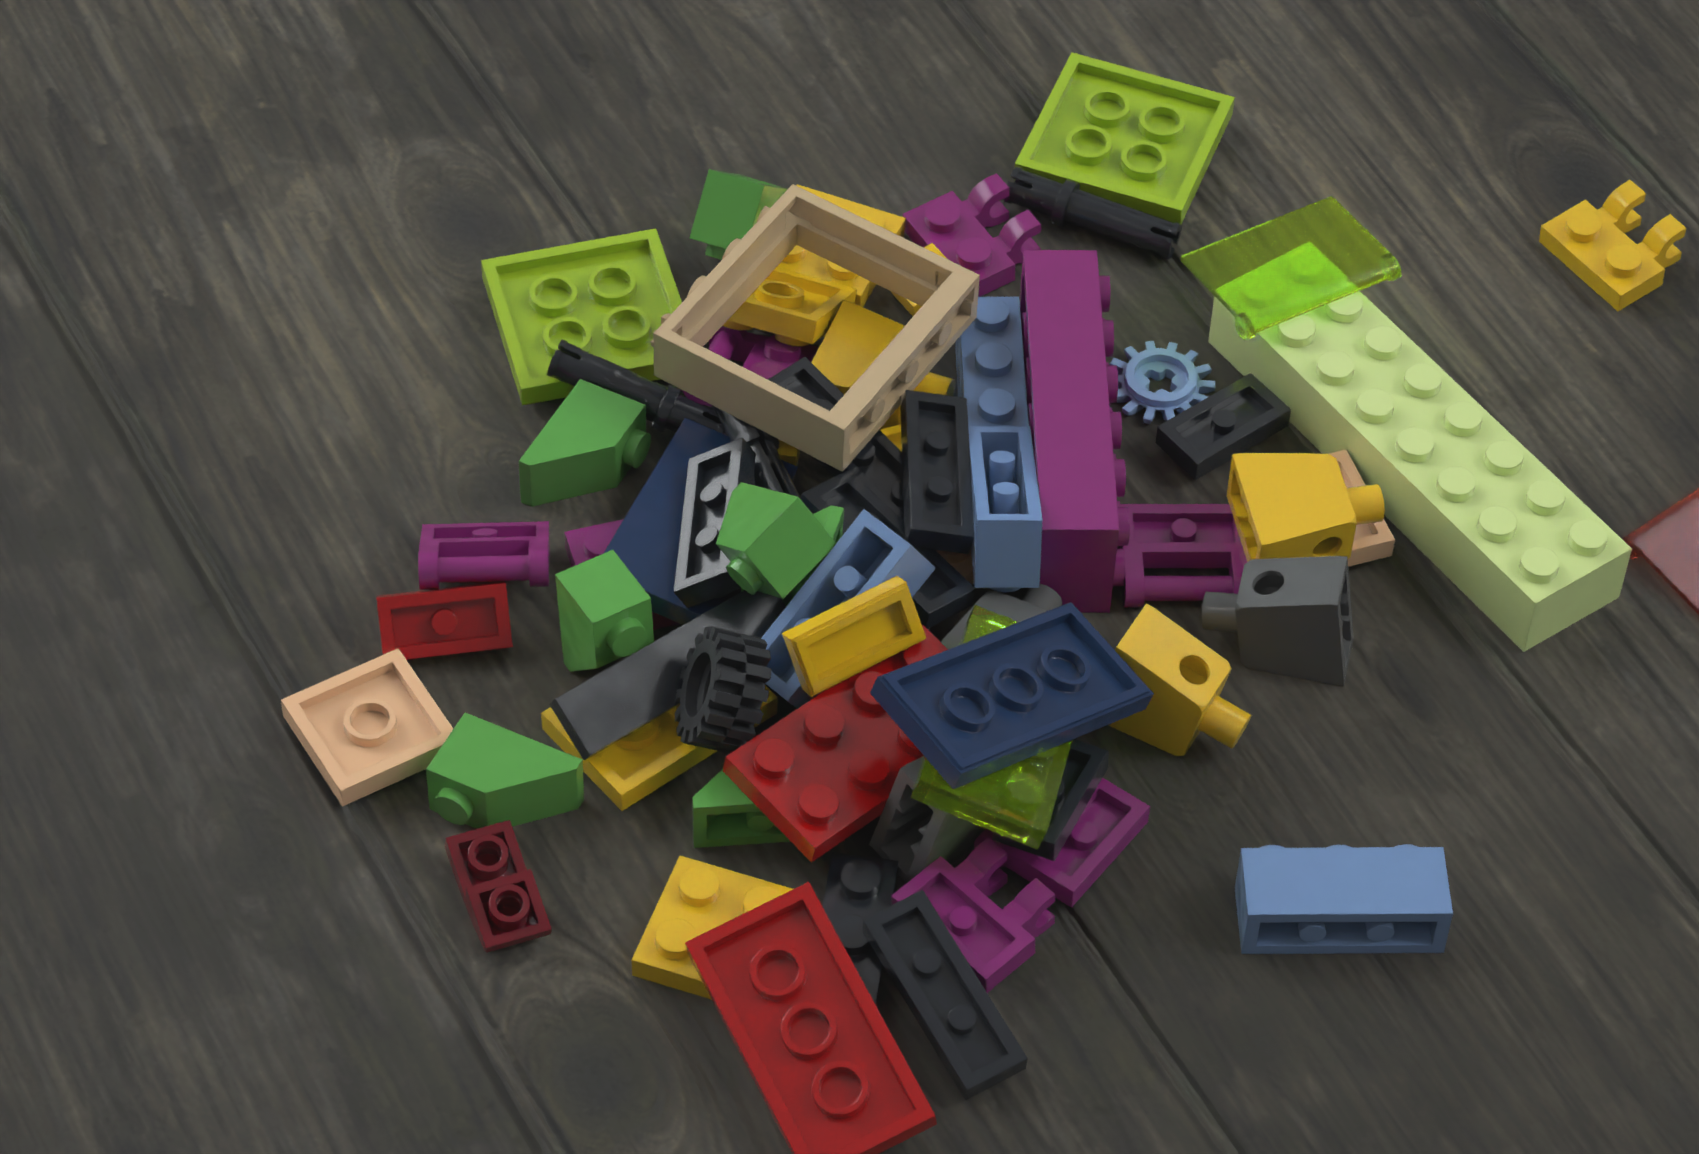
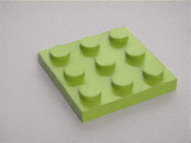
M1071 52L1015 162V167H1021L1025 171L1062 184L1067 179L1077 182L1082 191L1173 223L1182 224L1231 119L1235 97Z
M656 228L481 260L482 278L522 406L565 398L574 388L569 383L546 375L551 359L556 349L559 350L558 345L562 339L588 353L635 372L648 380H660V378L654 376V347L651 346V340L654 338L653 333L661 326V317L667 313L672 314L682 301Z

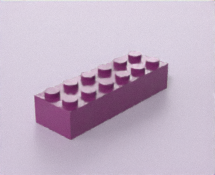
M1023 250L1019 300L1028 421L1031 429L1043 519L1040 584L1055 590L1061 597L1062 605L1072 602L1083 613H1110L1113 587H1123L1125 577L1124 550L1117 549V547L1128 546L1130 536L1129 508L1120 507V501H1117V497L1125 496V460L1116 459V454H1113V450L1121 449V412H1113L1112 407L1109 406V403L1117 402L1118 396L1117 366L1109 365L1106 362V357H1113L1114 323L1113 320L1102 318V312H1109L1110 276L1099 275L1097 250Z

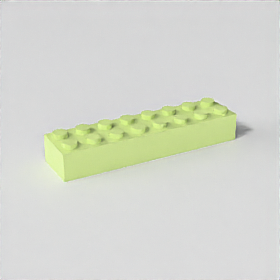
M1310 243L1215 291L1208 342L1243 376L1252 373L1291 409L1289 422L1322 454L1347 450L1365 485L1378 484L1380 486L1384 499V515L1523 652L1619 598L1632 548Z

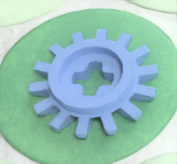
M1146 341V350L1140 353L1132 346L1125 348L1124 352L1129 360L1128 363L1117 358H1113L1110 362V365L1117 366L1119 374L1117 403L1128 402L1122 407L1123 413L1127 416L1134 415L1141 409L1146 408L1143 421L1147 424L1153 421L1157 411L1162 412L1163 419L1166 422L1175 417L1174 410L1180 414L1208 398L1202 394L1215 391V381L1201 379L1211 373V367L1209 364L1195 367L1193 362L1197 358L1198 353L1193 350L1183 355L1176 352L1177 343L1169 342L1167 349L1156 348L1154 341ZM1151 377L1157 381L1165 377L1171 379L1170 389L1172 392L1164 389L1157 390L1155 393L1149 391L1150 380L1148 378Z

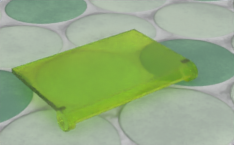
M1333 196L1181 255L1180 261L1235 317L1237 333L1243 340H1249L1255 337L1257 332L1382 281H1393L1401 277V267L1398 260Z

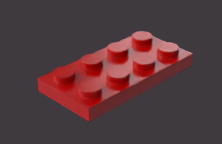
M924 625L922 627L926 636L925 640L826 689L725 757L723 772L811 863L880 816L900 768L924 756L870 694L877 677L948 650Z
M809 882L685 942L687 953L792 1154H879L937 1125L934 1111Z

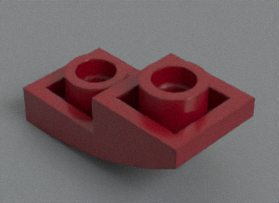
M510 820L445 838V850L472 924L486 953L551 935L552 929L532 870L526 869Z

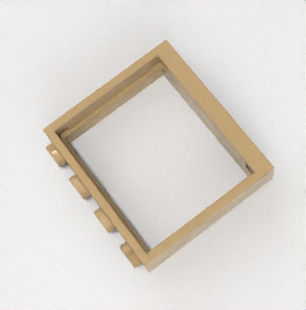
M792 184L771 208L767 206L763 208L756 224L742 239L736 238L729 244L722 260L707 276L702 275L696 279L688 292L687 298L672 314L667 313L661 317V326L653 333L654 338L651 340V346L654 347V376L843 472L902 403L905 390L913 391L976 319L980 275ZM796 245L922 306L830 411L703 347Z

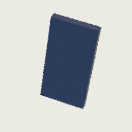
M684 418L604 553L610 550L615 551L651 597L652 612L682 625L728 600L732 593L730 592L721 598H713L690 608H686L674 593L689 459L730 443L729 436L687 418ZM782 460L794 482L798 467Z
M1072 602L877 677L870 691L875 700L952 789L1145 710L1154 695Z

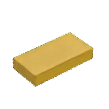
M895 576L782 633L802 690L811 697L926 639L907 582L899 576Z

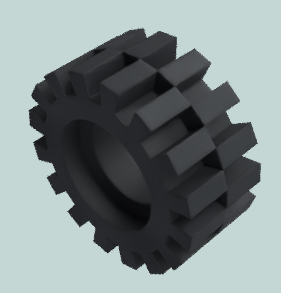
M714 626L705 627L703 634L699 633L696 636L695 648L690 647L686 656L689 662L687 668L682 667L680 679H683L682 689L677 690L675 700L680 702V706L675 711V721L679 722L676 732L681 737V742L732 753L744 745L746 741L754 738V724H760L763 713L760 710L762 701L767 702L769 691L765 690V683L771 679V668L766 667L771 660L770 651L766 650L768 644L764 639Z

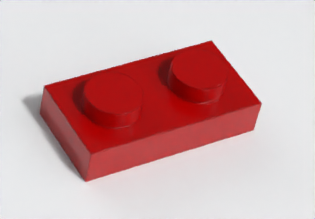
M505 581L376 596L383 655L399 648L407 660L513 647Z

